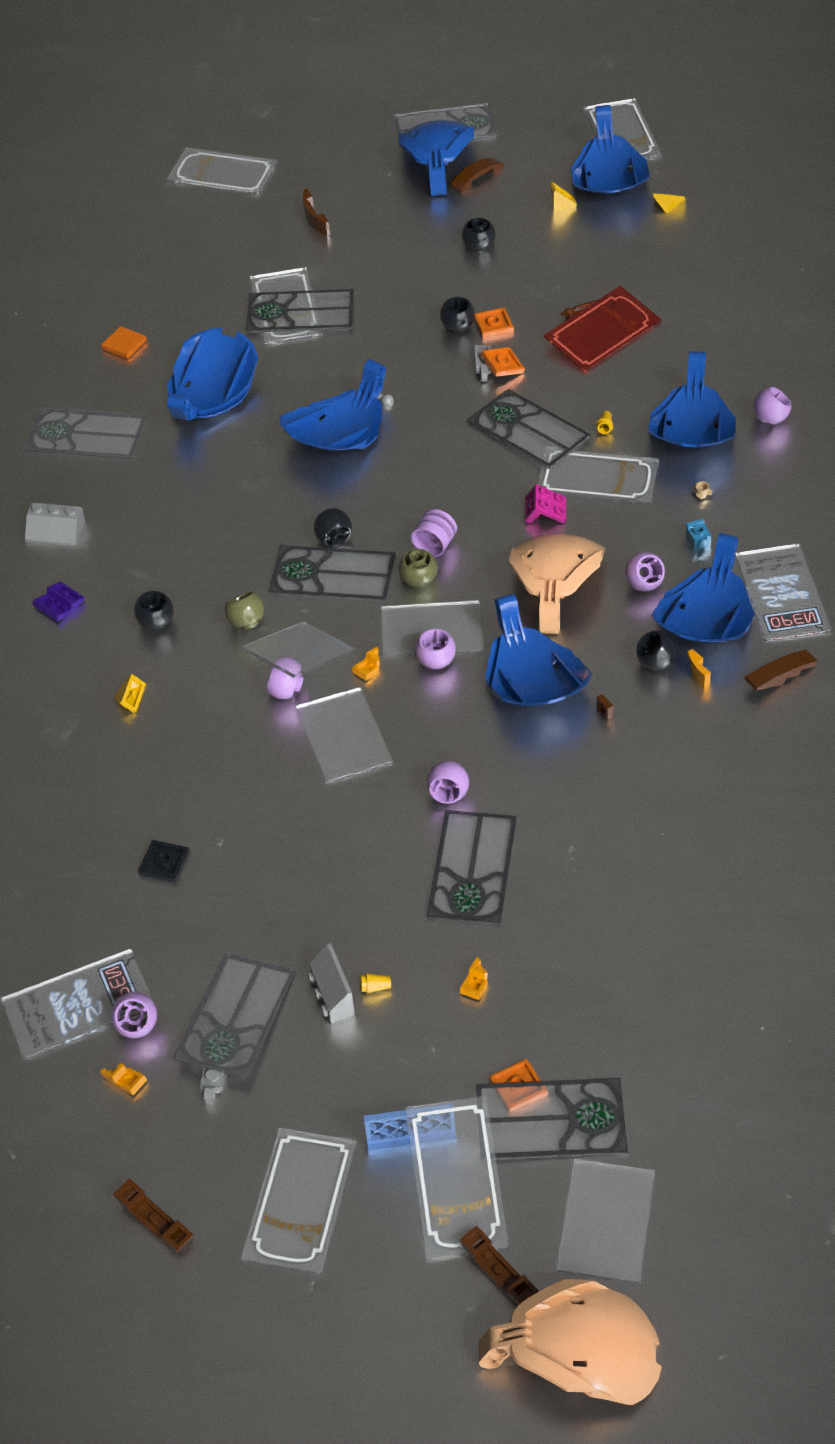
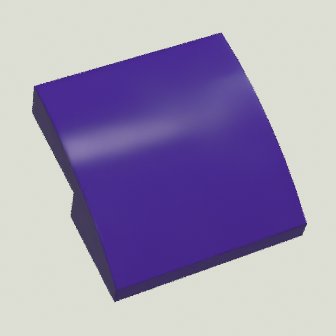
M60 581L47 587V594L34 599L33 606L58 622L75 611L85 601V597Z

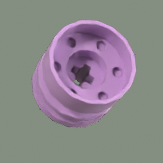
M429 509L411 533V541L416 549H424L434 557H438L443 554L456 534L457 525L454 519L446 512L439 509Z

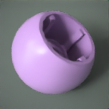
M767 387L761 390L754 400L756 416L764 423L778 424L789 415L791 402L779 389Z
M651 552L637 553L627 562L625 568L626 579L638 591H652L663 582L665 576L664 564L657 555ZM640 569L643 571V577L640 575Z
M429 629L422 633L416 641L415 653L417 659L427 668H444L451 663L455 656V642L451 635L444 630Z
M290 659L275 660L268 680L267 692L273 697L282 700L292 698L294 691L299 693L304 676H300L301 667Z
M443 761L433 766L428 773L427 789L436 801L452 804L461 800L467 793L469 777L466 770L460 764L452 761Z
M140 992L126 993L114 1003L111 1010V1021L116 1031L122 1036L133 1039L141 1038L150 1033L157 1021V1009L154 1002L145 994ZM131 1001L139 1002V1003H141L142 1005H139V1004H134V1005H133ZM126 1006L128 1008L125 1011V1018L121 1019L122 1007ZM132 1009L140 1011L141 1016L139 1020L131 1018L130 1012ZM147 1011L148 1019L144 1026L142 1021L145 1019ZM128 1022L129 1024L137 1025V1029L128 1028L124 1023Z

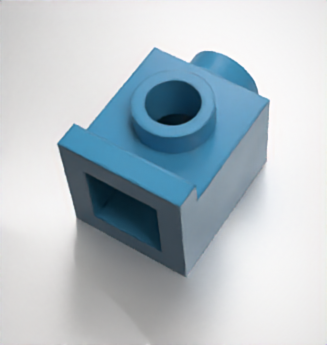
M704 519L686 523V537L694 550L711 546V534L704 524Z

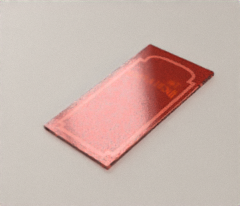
M619 286L545 334L544 338L584 372H587L659 324L662 319L622 286Z

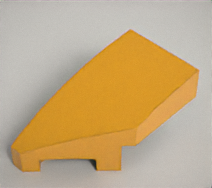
M378 647L366 652L365 659L352 667V673L365 681L374 676L379 671Z
M693 649L689 650L688 658L692 675L703 688H706L710 685L711 672L703 666V657Z
M476 957L469 968V975L460 987V994L479 1000L488 985L486 969H483L480 958Z
M124 1063L118 1064V1067L107 1071L104 1068L100 1070L104 1078L132 1096L147 1081L145 1075L131 1068H126Z

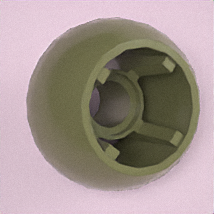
M412 549L402 556L398 570L401 579L407 585L421 588L434 581L438 565L435 557L430 552L424 549Z
M247 592L226 602L225 616L232 626L236 628L243 627L246 630L259 624L258 620L264 616V603L256 593Z

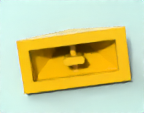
M550 183L554 211L577 206L573 195L555 183Z
M653 194V197L666 214L686 201L684 196Z
M130 674L114 697L119 704L135 713L146 683Z

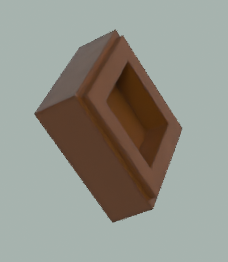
M603 694L597 696L596 710L606 720H611L613 718L614 705Z

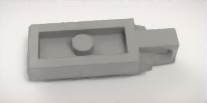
M474 345L475 371L480 373L481 382H487V376L491 374V369L480 354L482 350L491 349V346Z
M227 1064L216 1067L227 1068ZM203 1067L200 1091L204 1092L205 1104L214 1105L215 1094L223 1091L226 1073Z

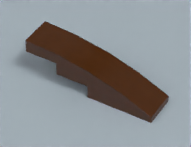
M805 649L778 658L748 674L744 679L756 691L783 685L787 678L799 676L803 669L815 667L818 660Z

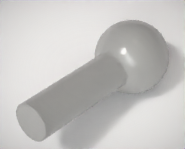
M380 393L377 398L383 406H391L394 402L393 397L389 394L383 395Z

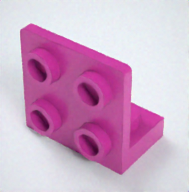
M535 484L525 496V522L531 524L535 518L537 519L542 514L564 523L566 521V497Z

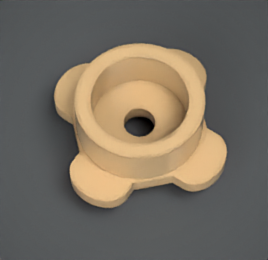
M705 481L697 482L692 487V491L696 493L697 498H703L713 493L709 489L710 485Z

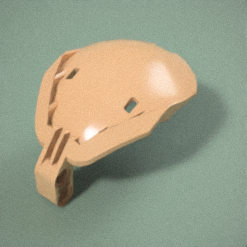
M562 533L540 535L526 540L514 548L512 547L509 565L525 589L530 594L540 598V633L559 634L560 598L574 593L600 567L605 547L581 536ZM578 554L583 555V558H578Z
M564 1279L542 1289L516 1307L511 1314L509 1323L489 1328L479 1339V1365L483 1368H496L511 1355L517 1365L543 1377L566 1392H584L592 1398L633 1405L650 1394L659 1379L662 1367L656 1362L655 1343H660L656 1331L644 1311L627 1295L590 1280ZM573 1361H585L586 1365L585 1367L573 1366Z

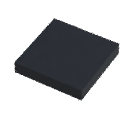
M152 840L138 869V873L142 876L176 883L188 858L190 849L185 846Z

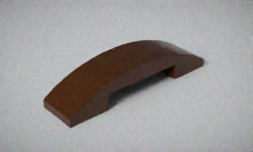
M492 157L475 161L456 176L450 187L462 193L472 187L473 180L488 171L495 173L503 168L505 164Z
M307 188L304 189L303 204L308 222L322 234L330 235L327 218L324 214L317 215L314 210L313 196Z
M130 1178L113 1193V1196L143 1227L171 1249L179 1252L194 1236L178 1220L175 1222L146 1196L145 1191Z
M477 1225L459 1239L461 1245L484 1274L517 1305L539 1292L524 1274L521 1276L492 1246V1241Z

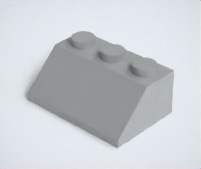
M31 503L26 516L25 542L76 546L85 524L82 507Z
M329 943L309 962L310 971L307 974L310 983H315L316 988H314L317 1000H321L323 1003L321 1005L324 1017L328 1016L332 1024L355 1016L351 989L332 944Z

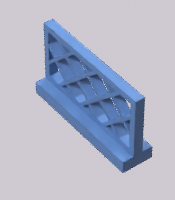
M453 1104L365 1115L364 1124L369 1155L416 1149L413 1124H406L409 1122L413 1123L412 1119H417V1113L451 1109ZM447 1112L443 1116L439 1114L426 1115L421 1118L422 1121L416 1122L420 1148L457 1143L454 1112Z

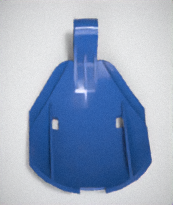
M611 105L595 106L597 137L586 143L571 167L573 185L585 191L606 194L623 192L645 182L650 178L646 158L637 152L625 138L616 134L613 135Z
M435 120L418 124L404 133H399V145L418 163L425 164L426 167L429 166L431 197L447 195L445 165L456 159L463 148L474 139V126L470 127L456 121Z
M222 328L201 331L187 339L173 367L174 374L167 382V407L171 415L188 421L195 418H210L227 412L240 404L251 388L258 362V355L254 344L238 331L236 338L222 335ZM187 382H191L189 387L186 388L185 385L187 384Z
M689 351L687 385L683 384V386L675 388L650 413L648 433L673 445L690 448L709 447L721 444L735 437L736 417L714 389L708 388L707 385L704 386L706 352ZM667 421L671 422V426L666 425ZM719 423L718 428H714V425Z
M369 359L364 365L359 389L348 390L332 398L313 402L308 407H300L283 414L280 418V425L289 436L310 447L332 451L354 448L365 449L377 439L379 433L382 405L377 398L383 389L386 367ZM322 415L325 417L321 421L318 420Z
M719 533L712 568L708 567L697 570L683 582L665 592L663 599L660 600L651 614L660 626L682 638L711 643L734 640L742 637L749 631L755 613L743 580L732 572L738 537ZM681 603L685 605L684 610L680 609Z
M514 594L495 599L497 619L502 634L492 643L485 674V681L495 697L507 703L523 706L546 705L566 699L587 685L591 679L592 672L579 658L574 656L572 650L552 641L535 629L522 627L518 602ZM555 663L559 666L557 670L553 667Z

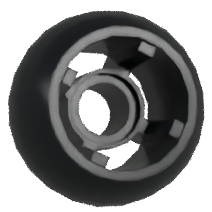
M473 218L462 229V241L472 251H485L495 241V228L485 218Z
M452 297L443 303L440 310V319L448 330L462 332L473 324L475 309L468 299Z
M326 509L314 521L315 536L326 546H339L346 542L351 535L352 522L349 516L340 509Z
M145 592L135 603V618L145 629H163L173 618V603L162 592Z
M653 630L644 634L636 648L639 662L643 667L651 671H663L669 668L675 662L678 653L673 637L659 630Z

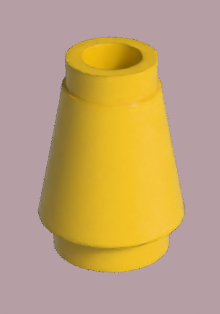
M609 411L602 412L596 423L597 430L602 434H607L613 429L612 415Z
M370 973L360 975L361 992L368 994L391 988L390 976Z

